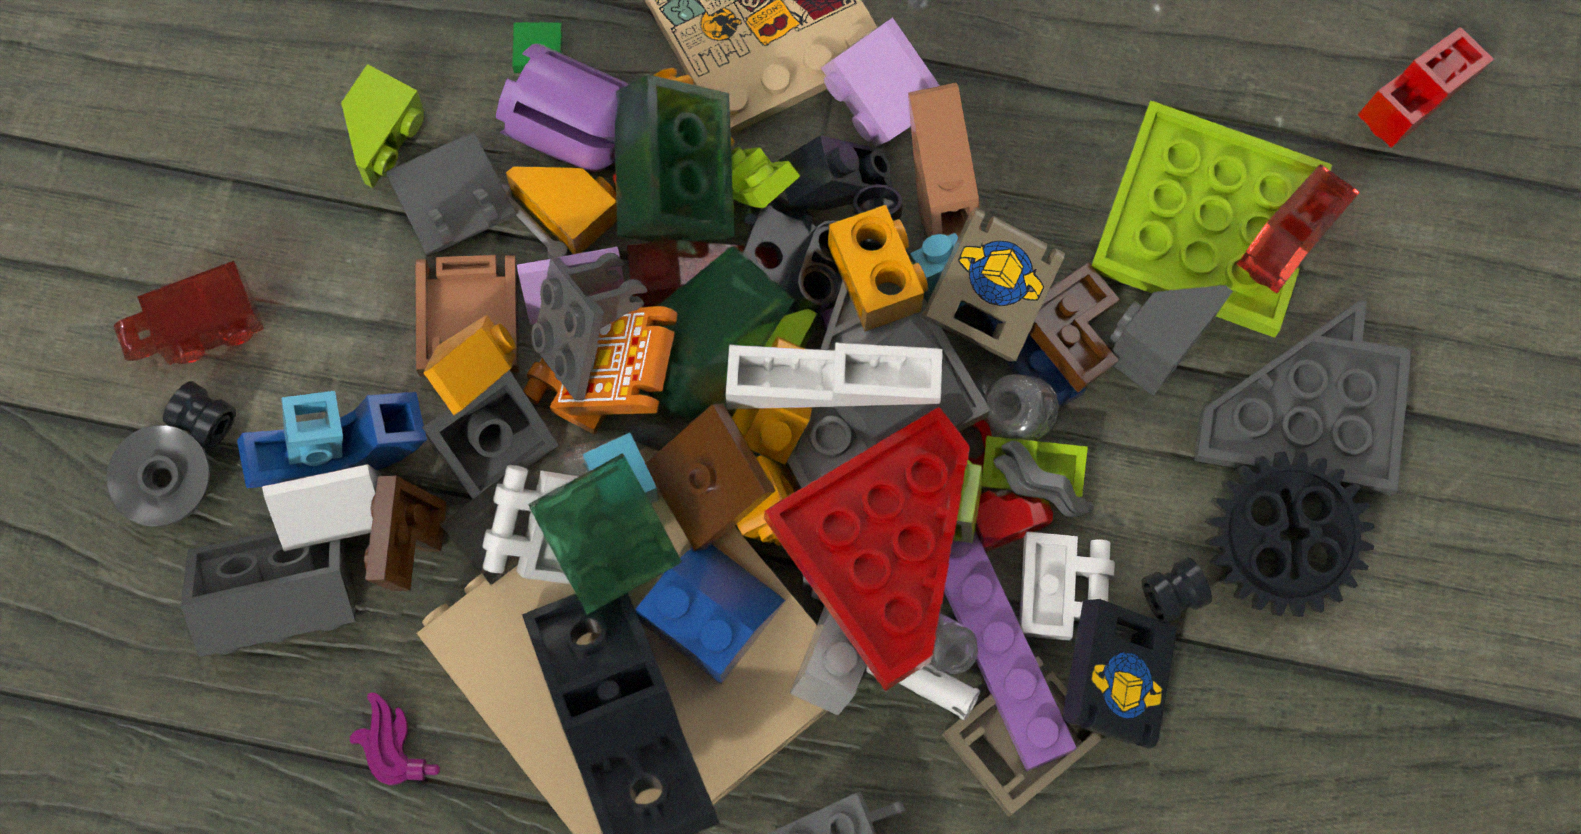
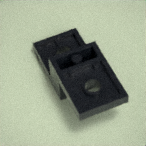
M619 576L523 613L522 617L558 718L579 768L602 834H696L720 824L681 729L668 688L622 577ZM585 634H600L595 641L589 644H576L578 639ZM648 789H659L662 791L661 795L652 803L639 804L635 802L637 797Z

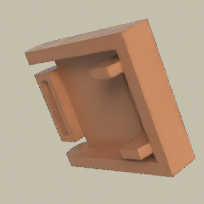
M496 255L436 257L437 279H429L430 269L427 259H416V370L419 377H426L423 372L439 344L485 315L489 316L494 325L501 323L512 336L516 345V349L513 350L516 356L510 372L519 373L516 255L505 256V276L498 277Z

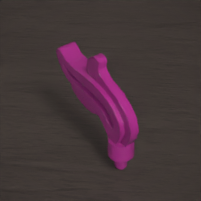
M368 693L367 699L372 707L370 730L365 728L357 729L351 734L350 743L354 745L360 744L363 747L368 766L375 778L381 783L393 786L407 780H425L426 775L439 774L440 767L438 765L427 764L426 759H409L403 752L404 743L408 735V722L404 711L397 707L395 709L397 718L394 720L393 710L389 703L376 693Z

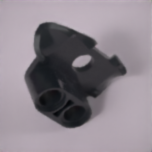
M777 196L765 208L751 206L743 222L752 227L742 254L740 256L732 252L727 265L724 304L729 322L736 329H741L806 309L816 312L818 316L820 312L829 306L838 296L843 279L832 253L831 256L823 253L819 244L824 245L830 251L828 246L829 224L837 221H824L816 227L812 224L813 216L803 207L789 205V202L780 196ZM767 245L775 249L779 256L778 267L774 269L762 267L755 257L756 247ZM804 285H807L814 290L817 299L812 298L810 295H808V293L805 291Z

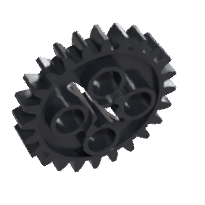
M1284 451L1275 453L1273 467L1265 456H1259L1255 458L1256 473L1246 466L1236 468L1241 483L1238 484L1231 480H1224L1221 483L1230 496L1228 499L1212 498L1211 503L1222 512L1220 517H1211L1205 520V523L1218 528V535L1206 539L1205 544L1219 546L1221 551L1209 562L1211 565H1226L1228 568L1219 581L1222 584L1239 582L1234 593L1236 599L1242 600L1253 593L1252 608L1261 611L1270 600L1271 613L1276 616L1283 615L1287 603L1293 616L1303 617L1306 602L1314 612L1320 613L1324 611L1323 596H1326L1333 602H1342L1343 599L1338 586L1341 584L1349 588H1356L1358 584L1351 576V570H1368L1369 566L1358 558L1359 551L1374 550L1373 544L1361 540V533L1370 531L1375 526L1373 523L1360 522L1358 516L1365 512L1370 505L1369 503H1353L1351 500L1359 490V485L1352 484L1342 487L1340 483L1345 474L1343 469H1335L1326 475L1327 459L1317 458L1308 467L1306 452L1296 453L1291 465ZM1283 489H1287L1289 492L1287 512L1284 501L1281 499V491ZM1309 492L1316 494L1322 504L1321 512L1314 520L1308 519L1301 508L1302 501ZM1258 497L1266 499L1272 509L1271 517L1264 525L1257 524L1251 516V506ZM1288 527L1297 528L1298 538L1290 539V541L1281 540L1280 530H1286ZM1315 543L1321 544L1327 553V561L1324 567L1318 571L1312 569L1307 560L1308 551ZM1264 548L1271 549L1277 558V566L1274 572L1267 576L1262 575L1256 565L1257 556ZM1292 559L1298 572L1296 579H1292L1289 573Z

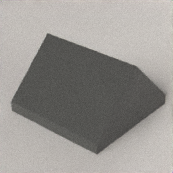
M510 370L460 412L453 415L450 409H447L422 427L434 450L477 505L496 491L498 484H503L507 465H515L527 469L559 446Z

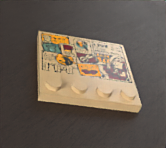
M645 0L686 75H690L693 78L694 89L702 91L704 94L703 105H709L714 109V115L711 117L712 121L719 120L724 124V130L720 134L721 137L735 134L826 90L827 87L824 82L826 75L821 67L877 28L862 0Z

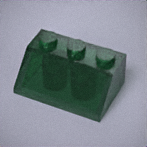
M648 74L615 91L617 97L615 116L617 236L654 243L727 239L733 237L734 211L729 93Z

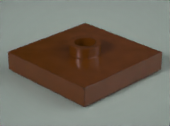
M712 404L645 463L653 481L694 551L706 550L776 491L724 404Z

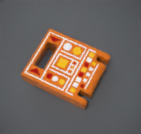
M662 306L641 307L601 328L584 400H574L560 382L554 408L571 416L656 413L659 401L650 396L639 395V390L642 389L646 392H661L663 390L674 332L661 326L675 325L678 313Z

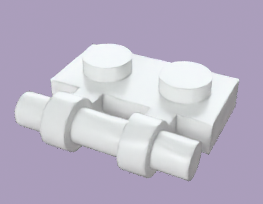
M507 465L503 484L497 485L493 499L498 504L492 529L486 530L482 545L487 550L483 569L493 573H503L507 556H519L517 572L523 578L572 584L597 484L586 477L541 471L536 491L524 489L528 470L520 466ZM519 509L531 511L525 536L513 534Z
M1026 532L1023 548L1019 625L1025 637L1071 640L1073 637V623L1080 620L1083 603L1075 602L1076 576L1089 578L1088 600L1102 599L1108 602L1109 580L1114 578L1115 562L1110 560V541L1091 540L1090 557L1077 556L1078 536Z

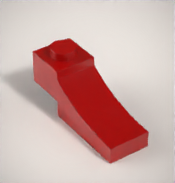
M1459 27L1416 58L1402 74L1378 90L1357 115L1369 126L1374 135L1381 138L1392 148L1415 131L1422 122L1465 85L1481 74L1494 58Z

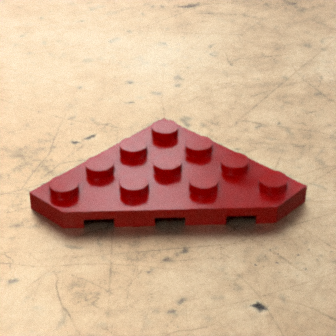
M940 406L764 511V520L885 691L931 662L935 646L936 631L960 506L964 474L970 450L968 443Z

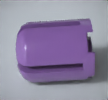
M532 44L522 53L529 57L530 60L523 68L516 82L507 78L501 93L496 119L505 122V129L500 131V133L575 168H583L586 172L602 171L620 156L631 136V129L629 127L635 124L637 114L635 92L624 81L542 44Z

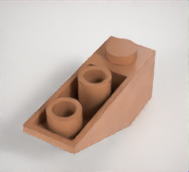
M951 83L908 92L919 218L928 237L936 234L949 236L953 233H956L959 237L973 208L977 207L980 209L959 87L957 83Z

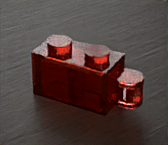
M235 261L137 296L142 312L121 319L114 324V330L125 360L136 361L160 353L169 365L195 362L205 355V351L221 345H240L253 337V333L264 330L246 278ZM149 329L151 336L140 340L138 333Z

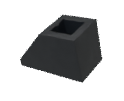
M820 135L778 160L779 162L789 161L800 175L796 181L785 189L789 205L822 211L853 204L854 196L859 190L867 186L887 185L893 188L890 177V164L885 157L884 150Z

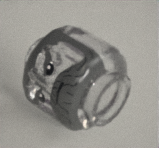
M1020 374L1001 377L990 387L985 398V402L990 409L986 420L993 431L1004 438L1031 441L1042 438L1052 430L1058 419L1059 403L1057 394L1050 384L1038 377Z

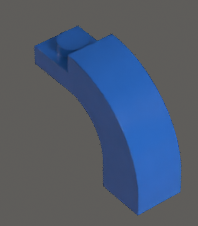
M417 392L367 395L356 409L340 417L343 434L342 458L330 459L328 462L318 466H309L304 463L289 465L284 429L242 433L237 439L246 488L263 487L367 464L378 471L406 458L427 440L426 433L422 428L424 424Z

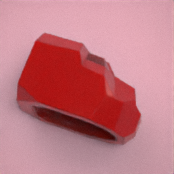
M1006 489L997 492L987 491L980 496L975 531L986 552L1024 538L1026 532H1037L1045 528L1053 521L1054 513L1049 502L1043 498L1022 496Z

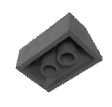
M275 530L188 550L181 608L198 656L201 657L215 653L229 654L241 647L268 641L274 643L282 642L294 635L316 630H335L344 624L355 622V589L345 538L283 551L277 531Z

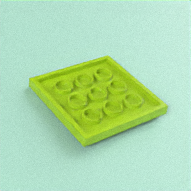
M1150 100L1091 265L1099 275L1152 294L1159 291L1225 285L1233 292L1216 317L1275 338L1281 329L1332 164Z

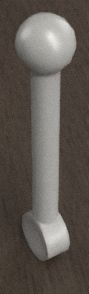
M501 184L515 210L516 216L548 248V258L566 256L567 246L561 241H553L512 197V191L509 186Z

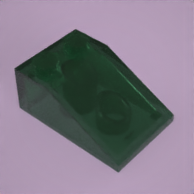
M731 246L658 305L676 311L678 316L675 325L661 326L673 331L674 338L663 390L652 393L672 413L694 420L712 404H724L725 406L727 404L726 384L729 345L764 347L795 299L743 252Z

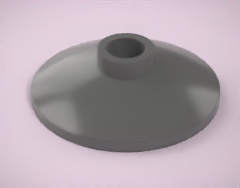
M166 425L142 428L126 437L112 454L106 476L108 493L117 510L135 523L149 527H163L175 524L191 515L201 504L207 493L210 482L208 457L199 442L179 428ZM163 471H170L172 475L170 484L159 488L157 477Z

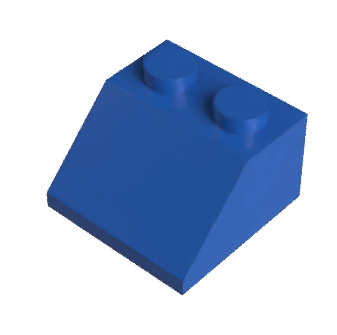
M710 545L706 550L694 551L693 548H690L674 562L638 605L636 613L643 625L718 683L722 684L785 604L786 600L714 545Z

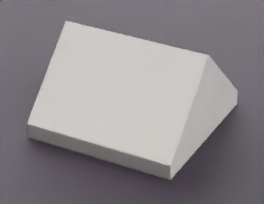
M367 464L263 486L264 498L283 551L371 533L373 520L371 516V501L373 496L376 495L377 478L382 476L381 473Z

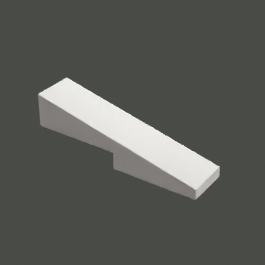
M835 343V351L729 345L726 384L727 409L940 404L942 349Z

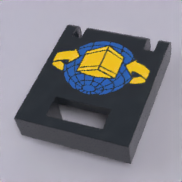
M1102 599L1083 600L1063 710L1064 720L1074 725H1081L1083 729L1125 743H1135L1137 746L1146 749L1154 748L1160 736L1177 627ZM1117 624L1139 631L1132 634L1131 642L1115 637Z

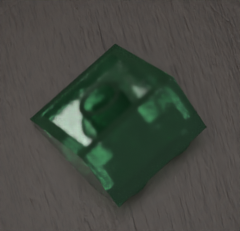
M623 453L528 504L587 614L682 563L664 526Z

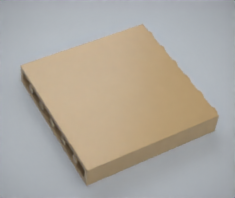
M663 442L654 450L651 446H648L639 451L644 462L646 463L667 444ZM658 488V501L651 504L652 510L642 517L625 522L622 517L611 522L595 489L572 584L523 578L517 572L520 557L508 555V563L505 564L503 573L491 575L487 571L477 576L465 587L464 592L467 595L451 607L448 604H443L434 609L424 618L422 623L425 627L417 632V635L573 834H602L579 768L562 729L522 614L619 576L623 579L636 611L638 605L666 570L692 548ZM735 526L712 545L785 599L786 602L722 684L718 683L641 623L668 688L681 729L713 806L828 712L790 694L817 625ZM585 634L578 639L576 644H589L595 641L600 634ZM648 789L642 792L635 802L639 804L652 803L661 795L662 791L659 789Z

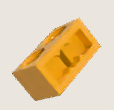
M886 205L829 224L828 246L864 332L921 312L924 292L928 291L926 276L919 263H911L905 250L909 248L906 230L900 219L892 220ZM866 239H873L878 241L883 247L875 251L863 249L859 243ZM890 282L898 285L902 291L895 295H886L880 292L877 286Z

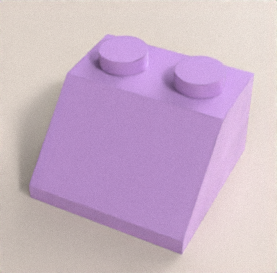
M893 17L821 67L826 75L824 82L829 92L838 101L846 103L854 115L852 122L857 132L866 141H872L875 146L891 140L911 126L908 92L940 86Z

